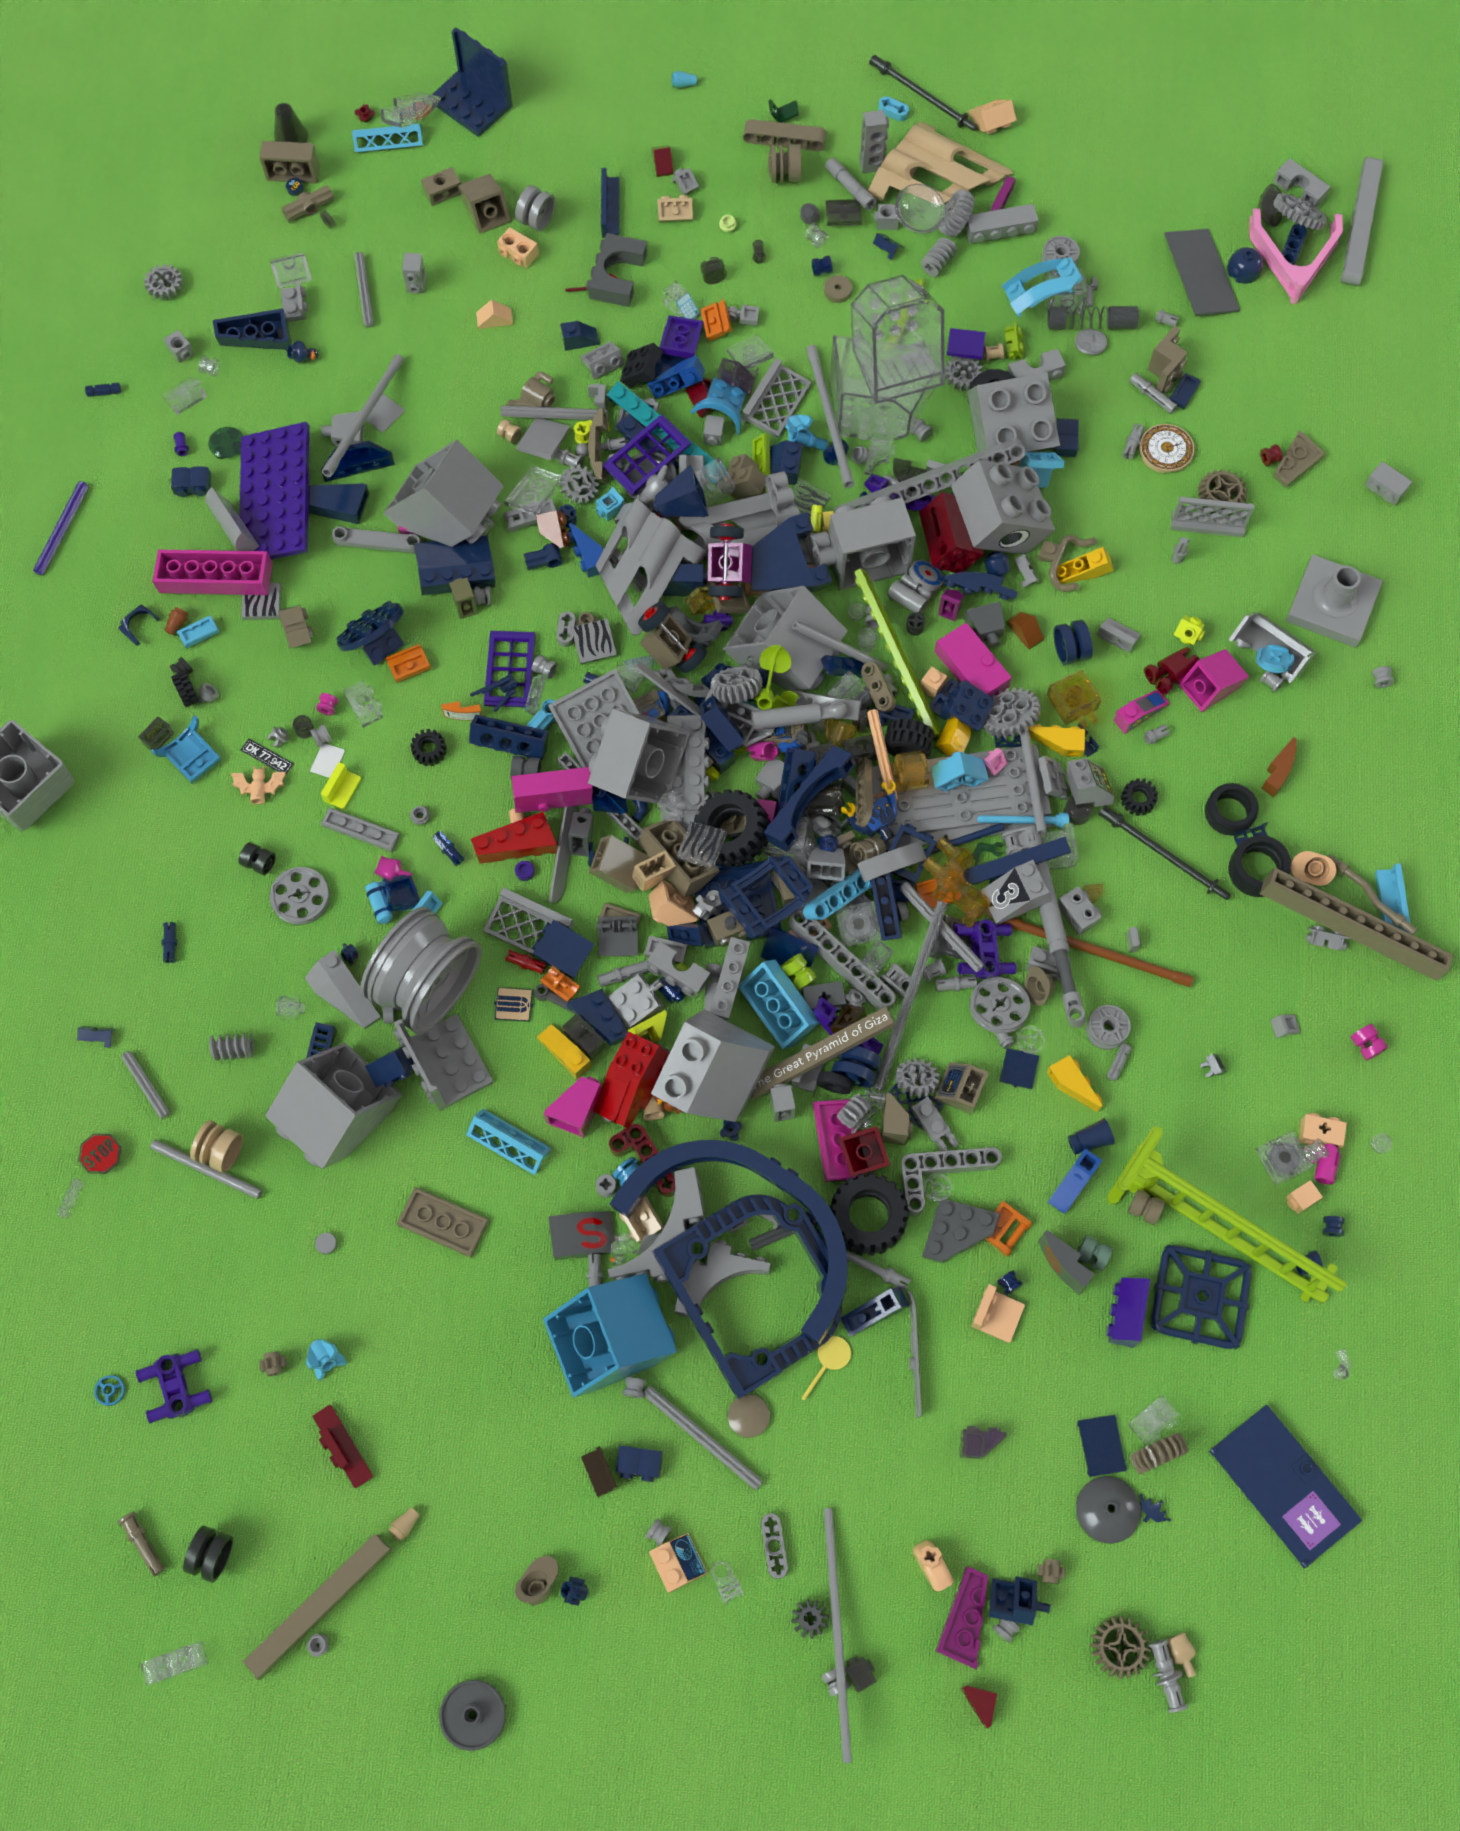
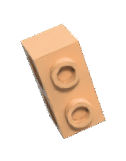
M510 227L497 241L499 253L503 257H508L517 265H521L526 269L539 255L538 243Z

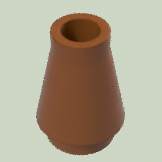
M175 607L170 612L164 631L174 636L188 620L189 614Z

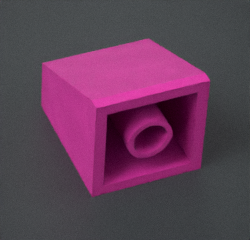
M1224 649L1198 660L1179 683V686L1198 709L1203 712L1238 690L1249 676L1232 655Z

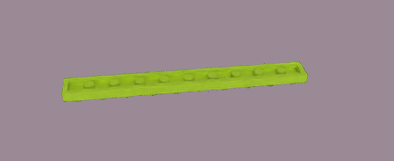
M860 568L854 572L857 577L855 582L864 592L862 595L866 604L870 605L872 618L875 621L877 620L879 625L878 631L887 642L885 646L888 652L892 653L894 657V666L902 674V683L910 691L908 693L910 700L917 706L916 713L921 720L923 719L925 725L933 729L935 733L934 738L938 739L942 731L867 571Z

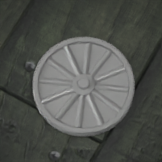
M1085 329L1076 335L1075 345L1085 354H1099L1105 350L1107 338L1098 330Z

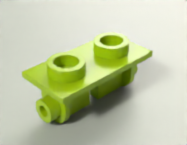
M1014 321V327L1007 326L1004 331L1005 341L1010 343L1006 344L1007 357L1010 360H1014L1017 356H1020L1022 360L1023 353L1025 352L1024 343L1021 342V338L1024 337L1023 330Z

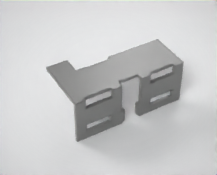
M1026 554L1016 558L1015 562L1025 579L1021 582L1023 588L1035 581H1038L1040 584Z

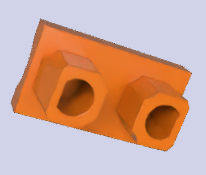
M551 966L547 974L540 980V983L566 1002H569L580 989L577 983L554 966Z

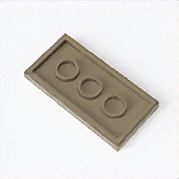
M414 1187L397 1222V1226L472 1258L489 1219Z

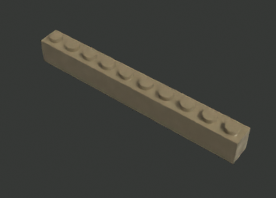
M1274 868L1264 879L1260 891L1261 895L1437 981L1450 969L1452 954L1277 868Z

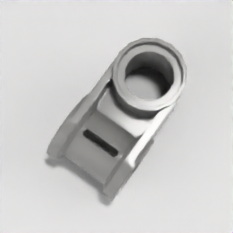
M893 963L887 973L879 978L903 999L905 998L906 991L902 988L909 986L911 977L899 965Z

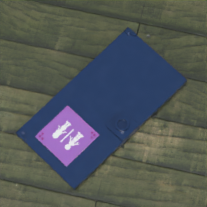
M1267 1404L1209 1450L1211 1455L1223 1467L1304 1569L1362 1521Z

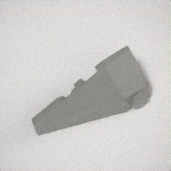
M335 950L318 960L305 977L316 995L340 1010L362 1028L366 1029L381 1019V1016L369 999L362 996L359 984Z

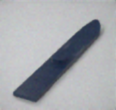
M1062 837L971 867L959 876L957 883L961 886L978 884L1002 876L1013 868L1031 860L1038 864L1069 854L1071 850L1066 837Z

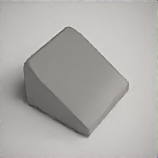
M1294 1014L1279 1015L1271 1020L1276 1038L1300 1033Z

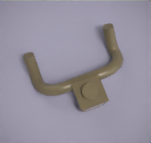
M1067 535L1062 538L1059 545L1044 540L1038 560L1052 562L1049 578L1057 590L1069 592L1079 588L1078 583L1064 585L1057 578V568L1067 544L1072 542L1079 547L1095 545L1097 543L1096 538L1081 540L1074 535Z

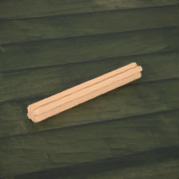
M873 709L868 711L867 715L882 780L888 788L890 780L894 781L878 710ZM895 788L894 792H895L896 801H897V800H898V796H897V791H896V788Z

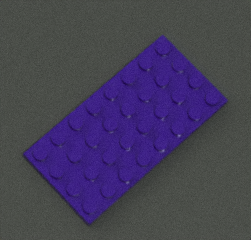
M307 422L241 436L239 517L259 545L254 551H267L271 560L308 552L310 425Z

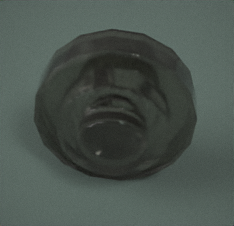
M861 705L859 720H852L853 727H857L858 733H866L867 728L870 727L867 715L868 709H865L864 705Z

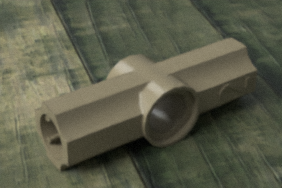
M326 185L312 193L302 192L296 201L281 209L286 220L290 222L304 214L308 216L314 215L320 206L334 200V195L329 186Z

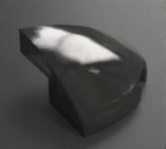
M894 458L893 474L898 482L929 471L913 467L912 461ZM909 487L907 490L913 492L915 487Z

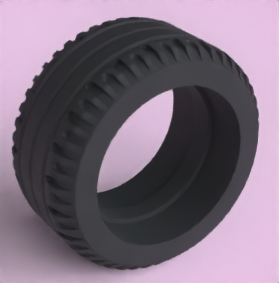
M1226 783L1217 787L1211 793L1205 805V816L1210 826L1220 834L1234 836L1237 832L1249 829L1256 820L1259 811L1258 801L1253 792L1237 783ZM1223 798H1232L1239 801L1246 810V818L1240 821L1226 819L1218 811L1217 801Z

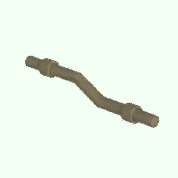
M1331 854L1327 856L1335 863L1336 871L1342 876L1346 875L1362 887L1373 906L1393 920V924L1397 927H1402L1411 935L1417 932L1418 929L1407 922L1403 915L1395 913L1383 904L1369 883L1352 871L1349 865L1345 862L1341 863Z

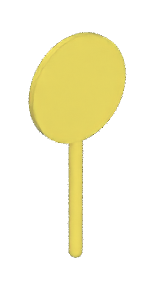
M832 1336L825 1344L818 1348V1359L823 1367L802 1396V1400L807 1398L826 1368L838 1370L848 1364L851 1357V1349L843 1338Z

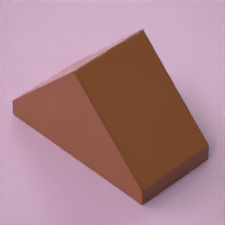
M1020 612L1006 621V624L1028 650L1044 640L1035 616Z

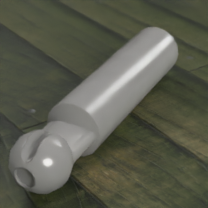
M834 701L831 704L824 705L814 703L751 711L753 730L815 723L820 722L821 719L834 718L839 720L846 715L847 707L841 701Z

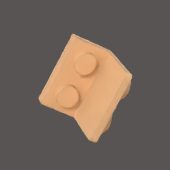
M989 1284L984 1292L971 1327L1010 1343L1025 1305L996 1292L997 1287Z

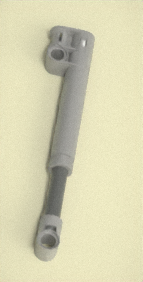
M1036 826L1011 830L1001 835L1002 841L1006 843V855L1043 844L1041 834H1037ZM1044 861L1035 865L1049 891L1051 902L1039 906V911L1050 955L1055 957L1064 993L1062 1000L1068 1023L1073 1028H1080L1086 1021L1085 1011L1080 993L1076 991L1067 955L1070 949L1048 861ZM1075 1013L1081 1015L1079 1019L1071 1018V1016Z

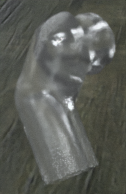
M1344 1348L1335 1352L1340 1363L1339 1368L1333 1371L1334 1377L1337 1380L1348 1378L1352 1368L1351 1361Z

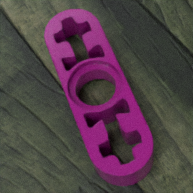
M1006 177L990 211L1004 208L1014 188L1016 178Z

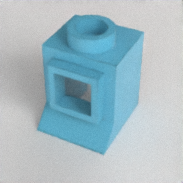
M612 487L608 493L596 500L595 510L600 517H604L608 522L619 513L624 505V499Z

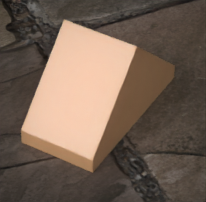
M490 300L476 312L478 329L513 325L511 308L494 300Z

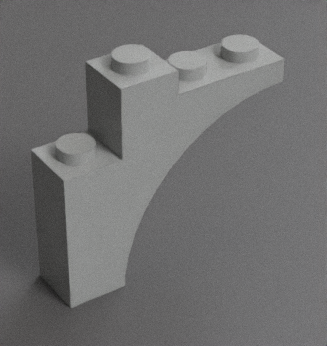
M716 1240V1243L711 1242L706 1266H703L702 1262L694 1260L689 1279L684 1281L682 1285L694 1304L698 1303L701 1306L704 1299L714 1288L731 1278L745 1274L769 1275L771 1263H768L767 1259L755 1257V1260L749 1259L747 1255L742 1253L731 1255L732 1246H728V1242ZM677 1297L675 1314L689 1317Z

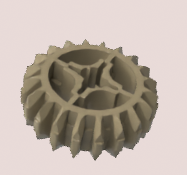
M1222 468L1219 472L1216 469L1212 473L1208 472L1206 477L1202 478L1197 494L1200 497L1199 499L1244 503L1247 499L1248 489L1245 488L1246 482H1242V477H1236L1237 472L1231 474L1230 469L1224 472ZM1214 485L1215 488H1213V490L1210 491L1209 487ZM1235 494L1236 498L1231 500L1230 497Z
M1175 1433L1132 1453L1130 1458L1133 1467L1136 1468L1138 1473L1142 1474L1186 1454L1189 1449L1182 1435Z
M1114 1616L1110 1617V1624L1103 1620L1102 1625L1104 1629L1100 1626L1095 1628L1100 1635L1092 1634L1091 1636L1097 1640V1643H1090V1647H1097V1651L1092 1652L1091 1655H1099V1659L1095 1661V1664L1104 1663L1101 1667L1102 1672L1110 1668V1677H1113L1116 1671L1118 1679H1122L1123 1672L1127 1678H1131L1130 1670L1135 1675H1138L1139 1670L1136 1666L1144 1669L1146 1666L1141 1660L1149 1661L1150 1659L1144 1655V1652L1151 1651V1648L1144 1647V1643H1148L1150 1640L1149 1638L1142 1639L1141 1637L1146 1631H1137L1140 1626L1138 1622L1131 1626V1618H1127L1125 1623L1123 1616L1118 1617V1623ZM1117 1628L1114 1641L1111 1643L1104 1642L1106 1635L1111 1630ZM1124 1629L1133 1635L1137 1645L1130 1644L1127 1641ZM1120 1641H1122L1121 1645H1125V1647H1130L1131 1649L1121 1650L1120 1654L1119 1650H1116V1648L1110 1646L1120 1644ZM1104 1649L1114 1653L1117 1666L1108 1660ZM1129 1652H1137L1135 1659L1129 1665L1124 1666L1126 1655Z

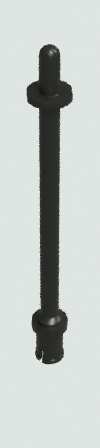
M877 55L871 57L869 64L878 69L882 75L889 74L956 119L959 128L964 125L972 131L977 130V125L968 120V113L961 115L892 69L890 62H885Z
M1106 805L1100 810L1098 815L1110 822L1112 827L1122 828L1209 888L1207 894L1213 891L1225 900L1230 899V893L1217 885L1218 879L1212 882L1125 822L1122 814H1117Z

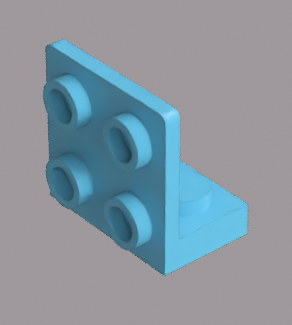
M1026 452L1019 466L1032 468L1039 476L1040 482L1038 487H1048L1052 470L1063 468L1065 461L1055 452Z

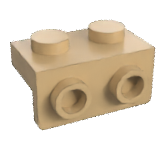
M646 1195L629 1219L619 1213L621 1220L629 1227L631 1237L638 1243L642 1242L645 1235L657 1234L664 1228Z

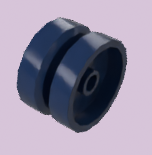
M1082 619L1071 622L1070 626L1064 623L1054 627L1055 649L1060 662L1064 666L1075 663L1076 659L1081 662L1092 658L1093 647L1090 632Z
M855 1046L836 1056L839 1061L834 1062L831 1072L849 1078L853 1081V1086L862 1088L873 1087L876 1077L873 1071L878 1070L881 1057L866 1048Z

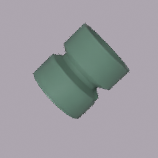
M1086 1235L1078 1250L1081 1254L1078 1260L1085 1264L1090 1262L1091 1267L1102 1272L1112 1254L1113 1247L1104 1243L1098 1244L1096 1239Z

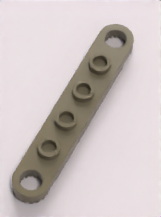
M866 757L862 758L859 762L860 766L856 769V825L863 828L868 824L874 807L872 804L874 796L872 794V760Z

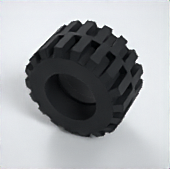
M892 720L888 724L885 736L887 753L905 761L926 760L930 757L935 733L928 725L916 720Z

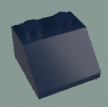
M785 440L770 446V474L784 471L787 475L788 484L797 485L803 443Z

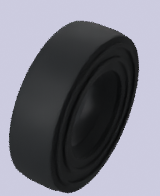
M822 1071L817 1077V1085L827 1091L837 1094H850L852 1091L853 1081L843 1075Z

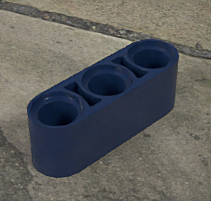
M1300 224L1292 226L1282 252L1286 261L1292 265H1295L1307 233L1306 227Z

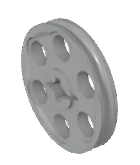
M295 867L286 870L275 879L270 890L272 908L278 917L290 924H307L316 920L324 913L330 899V892L325 879L317 871L307 867ZM294 874L302 875L299 882L291 881ZM311 880H320V884L317 887L313 888L310 886ZM285 886L287 891L283 895H278L276 893L277 889ZM299 892L303 894L301 897L302 899H298L296 897L298 896ZM318 896L323 898L322 904H313L314 898ZM288 904L290 909L285 913L280 912L281 905ZM302 909L308 910V915L304 918L298 917V912Z
M993 977L980 982L973 990L970 999V1012L974 1020L982 1028L994 1033H1010L1019 1029L1027 1020L1030 1011V1000L1026 991L1015 981L1003 977ZM1005 985L1008 987V991L1001 992L998 986ZM985 989L989 991L990 995L984 997L979 991ZM1020 997L1024 1002L1016 1004L1013 998ZM1004 1002L1003 1007L999 1006L996 1008L997 1004ZM983 1006L987 1012L981 1014L977 1012L976 1007ZM1017 1014L1020 1016L1021 1019L1019 1021H1013L1010 1018V1015ZM997 1018L1001 1020L1002 1024L995 1026L991 1020Z

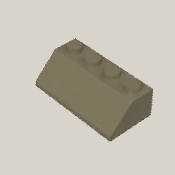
M672 816L643 828L638 844L650 858L666 850L676 865L667 879L685 898L700 891L720 870L711 859L706 863L709 858L706 854L701 860L702 850L697 856L698 844H696L694 849V858L692 857L691 846L694 842L693 838L682 853L689 834Z

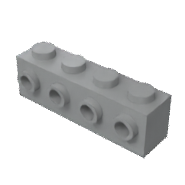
M1029 204L972 214L964 227L970 244L1036 232L1039 220L1034 205Z

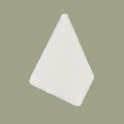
M660 1234L645 1235L637 1254H641L649 1248Z

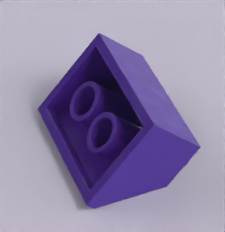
M1121 1278L1118 1283L1114 1284L1113 1295H1116L1115 1303L1111 1304L1109 1315L1113 1316L1112 1323L1108 1324L1106 1336H1109V1343L1134 1348L1141 1342L1150 1279Z

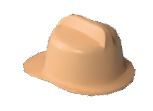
M1304 851L1293 858L1291 873L1295 878L1303 882L1322 886L1333 880L1336 875V866L1333 860L1325 855Z

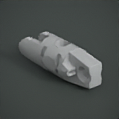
M807 807L805 825L824 838H830L832 831L828 827L831 825V822L817 811Z

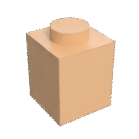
M931 666L921 680L920 686L923 693L934 699L938 692H941L945 687L947 676Z
M1311 1180L1286 1196L1288 1206L1293 1211H1296L1297 1214L1323 1198Z

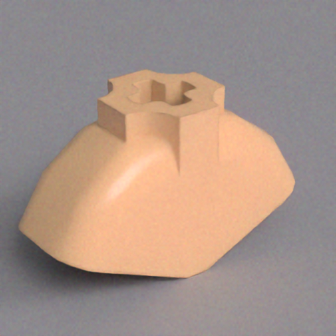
M929 1540L915 1545L913 1554L935 1591H942L951 1586L953 1578L939 1548H936Z

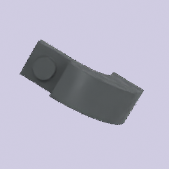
M677 606L669 608L671 616L691 636L690 646L700 643L705 648L708 647L713 640L719 637L720 630L724 626L719 620L706 624L698 623L688 618Z

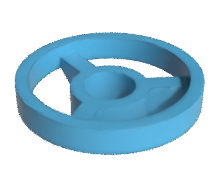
M112 1375L101 1378L94 1389L96 1400L105 1406L117 1404L125 1393L123 1381ZM108 1378H115L120 1384L112 1385L107 1383L104 1385L102 1382ZM99 1386L102 1387V1394L105 1396V1403L102 1402L98 1397ZM111 1386L112 1392L110 1394H106V1388ZM122 1387L120 1397L116 1401L109 1403L110 1397L116 1393V1389Z

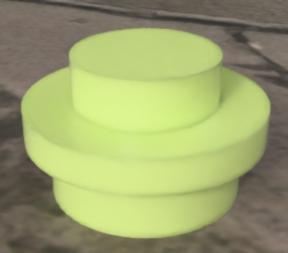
M724 215L719 221V227L724 232H731L736 228V220L731 215Z

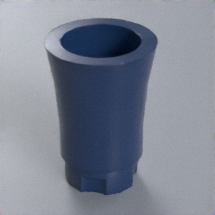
M1105 1118L1068 1136L1069 1145L1075 1155L1083 1152L1084 1149L1090 1151L1115 1144L1113 1133Z

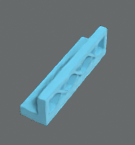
M421 123L353 130L355 152L423 145ZM417 131L419 142H411L406 137L410 132ZM394 133H398L403 137L399 144H394L389 140ZM376 135H381L386 139L382 146H377L373 142ZM357 137H364L369 141L365 148H358Z
M1395 864L1390 870H1377L1375 878L1379 900L1395 913L1403 915L1406 921L1410 923L1401 864ZM1381 912L1383 921L1397 927L1392 923L1393 920ZM1397 927V928H1399V929H1401V930L1407 932V931H1406L1405 929H1403L1402 927Z
M485 1109L480 1110L474 1115L466 1134L468 1137L533 1175L537 1174L543 1159L549 1155L551 1150L547 1145ZM476 1125L482 1128L484 1135L480 1136L474 1132ZM496 1136L499 1138L502 1145H495L491 1137ZM508 1147H515L519 1155H512ZM530 1156L537 1160L535 1166L533 1167L528 1164L525 1157Z

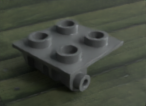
M638 916L598 917L599 956H638Z

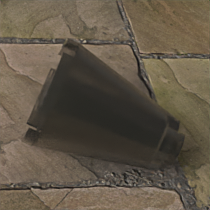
M288 103L278 104L275 108V142L307 143L308 132L291 105Z

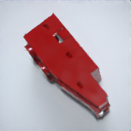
M628 1031L609 1066L593 1111L610 1123L613 1122L625 1128L631 1127L640 1108L645 1110L652 1097L651 1092L670 1053L661 1046Z

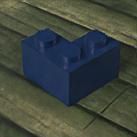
M399 1047L365 1066L376 1088L383 1084L385 1087H388L396 1081L411 1075L410 1071L413 1069L411 1065L415 1063L412 1057L409 1059L406 1057L402 1049L403 1047Z

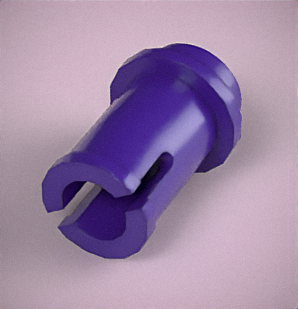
M176 432L173 436L175 453L178 456H186L189 447L186 445L185 434L183 432Z

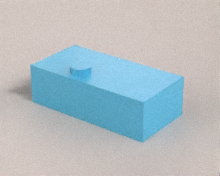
M776 960L763 961L738 985V988L782 1049L794 1047L820 1024L812 1009Z

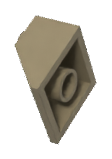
M886 1093L881 1129L883 1143L905 1145L906 1139H910V1134H912L913 1122H909V1114L893 1095Z

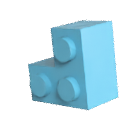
M955 752L951 757L940 760L938 764L931 767L935 788L947 792L961 784L976 787L989 780L984 759L963 752Z

